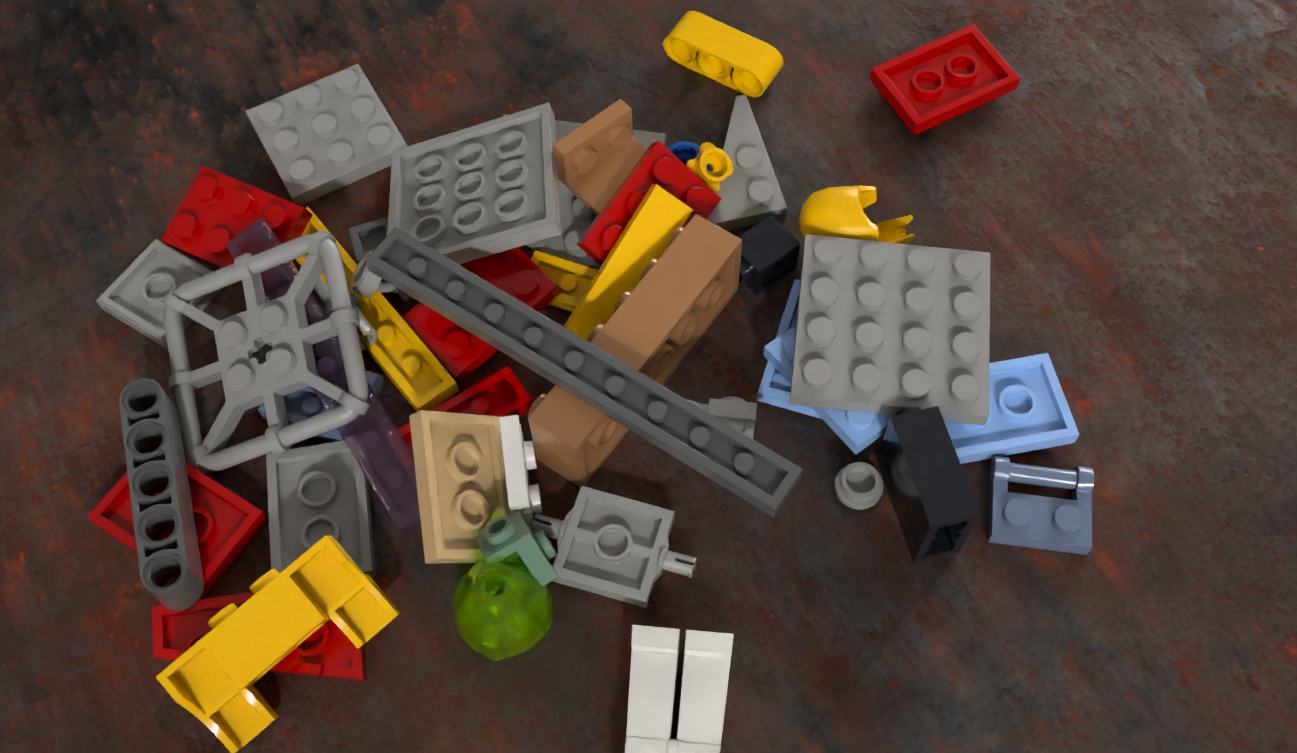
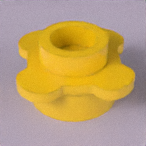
M710 142L700 145L699 154L695 159H691L686 163V166L715 193L720 190V182L732 175L734 171L733 163L727 153L720 148H716ZM707 164L711 165L712 172L707 170Z

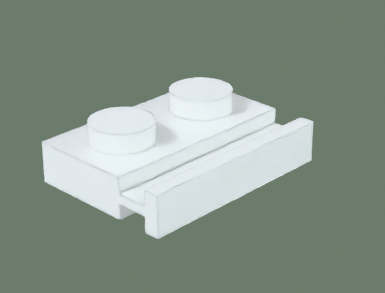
M518 415L499 417L509 509L511 514L519 510L531 528L534 514L543 513L539 484L530 485L528 470L537 469L533 440L524 441Z

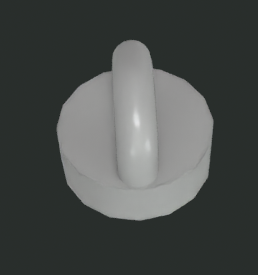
M373 250L366 252L362 257L351 281L352 291L366 298H369L375 291L384 293L396 289L395 286L387 281H381L382 278L368 270L365 259Z

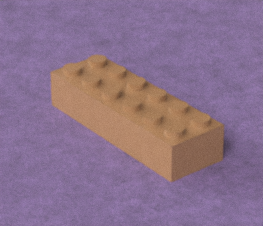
M695 214L685 228L680 226L674 231L669 240L667 250L659 259L653 258L647 264L639 284L632 292L627 290L622 294L615 306L614 314L605 325H597L587 341L663 386L738 290L742 239ZM557 385L548 394H541L532 404L528 414L537 460L580 488L587 484L629 430Z

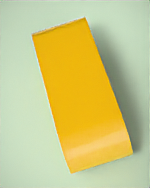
M696 11L685 13L663 41L665 52L675 62L750 97L761 96L784 64L780 52L775 47Z

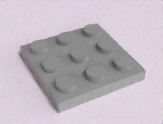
M359 64L245 111L293 203L300 206L391 166L392 151L408 147Z

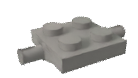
M581 486L574 507L565 516L563 521L536 513L534 521L532 520L531 523L533 533L543 529L547 537L557 539L558 553L553 567L558 578L553 580V582L647 608L654 583L660 577L663 570L692 578L697 562V557L669 550L668 538L675 519V511Z

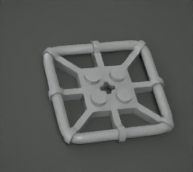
M320 230L316 233L300 236L253 256L249 253L243 254L235 258L234 264L189 281L175 289L172 294L167 292L163 298L162 303L166 304L163 321L172 375L168 377L169 390L175 393L187 464L201 473L221 471L270 452L276 455L289 451L292 444L348 424L356 419L359 414L365 415L370 404L366 402L368 398V382L356 329L360 325L357 310L352 309L341 253L336 244V238L332 234ZM308 254L286 295L266 302L261 272ZM323 270H325L333 313L329 315L328 319L308 326L304 304ZM242 280L247 310L219 320L189 302ZM183 314L214 331L219 361L191 371L182 319ZM338 335L348 383V392L318 375L312 348L313 344ZM267 344L272 346V351L266 354V361L263 363L258 359L260 349ZM222 380L226 402L205 440L202 442L194 390ZM311 386L342 404L337 408L289 425L284 396ZM264 404L268 423L265 434L224 449L245 410Z

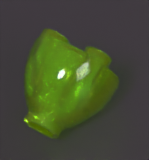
M508 556L498 563H487L486 560L475 563L462 576L454 593L453 618L460 637L474 651L484 654L486 658L491 660H502L530 650L545 635L553 622V598L548 586H542L530 573L523 560ZM498 588H501L504 591L502 594L498 596H492L493 594L497 593L496 590Z

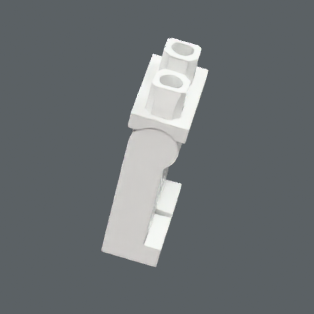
M632 625L625 753H720L734 634L686 630L677 739H671L680 629Z

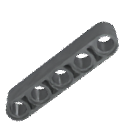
M141 378L130 382L119 395V410L140 578L143 586L165 608L181 611L192 607L200 599L204 589V580L180 419L175 405L161 385L153 379ZM166 487L162 493L154 496L160 489ZM173 530L171 535H169L167 538L163 540H160L163 534H165L167 531ZM181 574L174 584L165 587L167 581L172 576Z

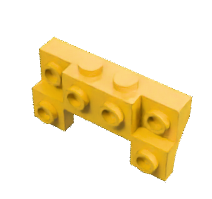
M325 535L281 573L276 568L265 573L250 586L249 589L254 594L239 608L234 603H231L219 611L207 623L212 630L156 676L157 680L175 702L187 709L207 726L230 753H237L279 717L253 684L331 619L358 649L401 614L370 575L362 572L333 535Z

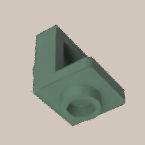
M519 510L509 516L493 520L486 526L483 532L476 536L482 555L489 566L498 563L517 551L540 588L558 578L550 561L551 558L557 555L553 545L543 529L533 533Z

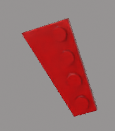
M253 592L200 599L192 607L181 611L169 610L163 605L152 606L153 658L175 661L212 630L207 623L213 616L231 603H234L239 608L254 595ZM330 619L269 671L367 681L365 644L357 649L342 630Z

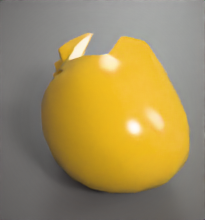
M862 185L828 187L813 192L802 204L798 224L803 240H805V234L908 244L915 235H906L905 227L913 220V216L908 215L873 224L863 212V208L876 202V187Z

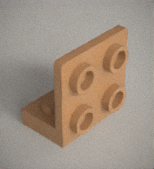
M619 99L553 144V153L558 165V179L596 216H598L647 151L633 137L632 109L622 99Z

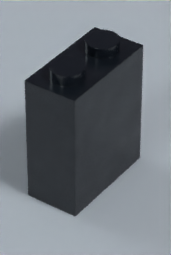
M913 406L902 409L890 417L876 459L914 563L960 552L980 513L939 407L935 406L921 410L920 407Z

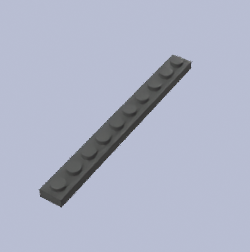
M395 227L365 259L368 270L773 518L800 480L803 469L400 229Z

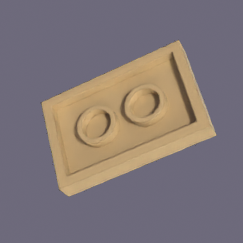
M420 410L409 416L425 564L487 563L482 555L476 536L483 532L486 526L493 520L511 515L508 504L499 417L501 416ZM517 551L499 562H509L518 559Z

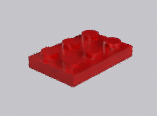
M972 24L871 69L870 81L913 135H916L1016 90L1020 77L976 26Z
M657 141L650 145L577 242V245L597 263L602 265L652 184L659 185L693 209L683 225L684 228L695 214L707 220L722 198L660 141Z
M202 166L161 241L174 249L221 269L234 264L235 258L243 254L249 253L253 256L302 236L313 214L300 205ZM287 262L261 272L263 288L270 291L273 290Z
M519 247L460 265L538 312L561 293L558 286ZM421 302L402 317L425 346L460 383L464 382L498 350Z
M186 463L204 580V589L201 596L205 597L268 518L263 511ZM126 472L87 518L94 525L137 553L128 474ZM166 487L160 489L154 496L162 493ZM173 530L167 531L165 534H163L160 540H163L167 538L169 535H171ZM181 574L172 577L178 580Z

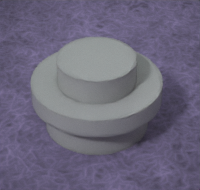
M855 462L844 466L838 472L834 483L838 499L847 507L857 510H864L874 506L880 500L884 487L882 477L878 471L870 464L864 462Z

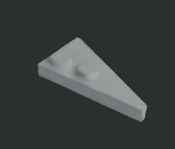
M746 94L736 96L723 151L727 153L733 163L734 171L732 175L720 182V190L716 194L722 199L707 219L726 231L756 225L770 215L776 220L786 218L787 205Z

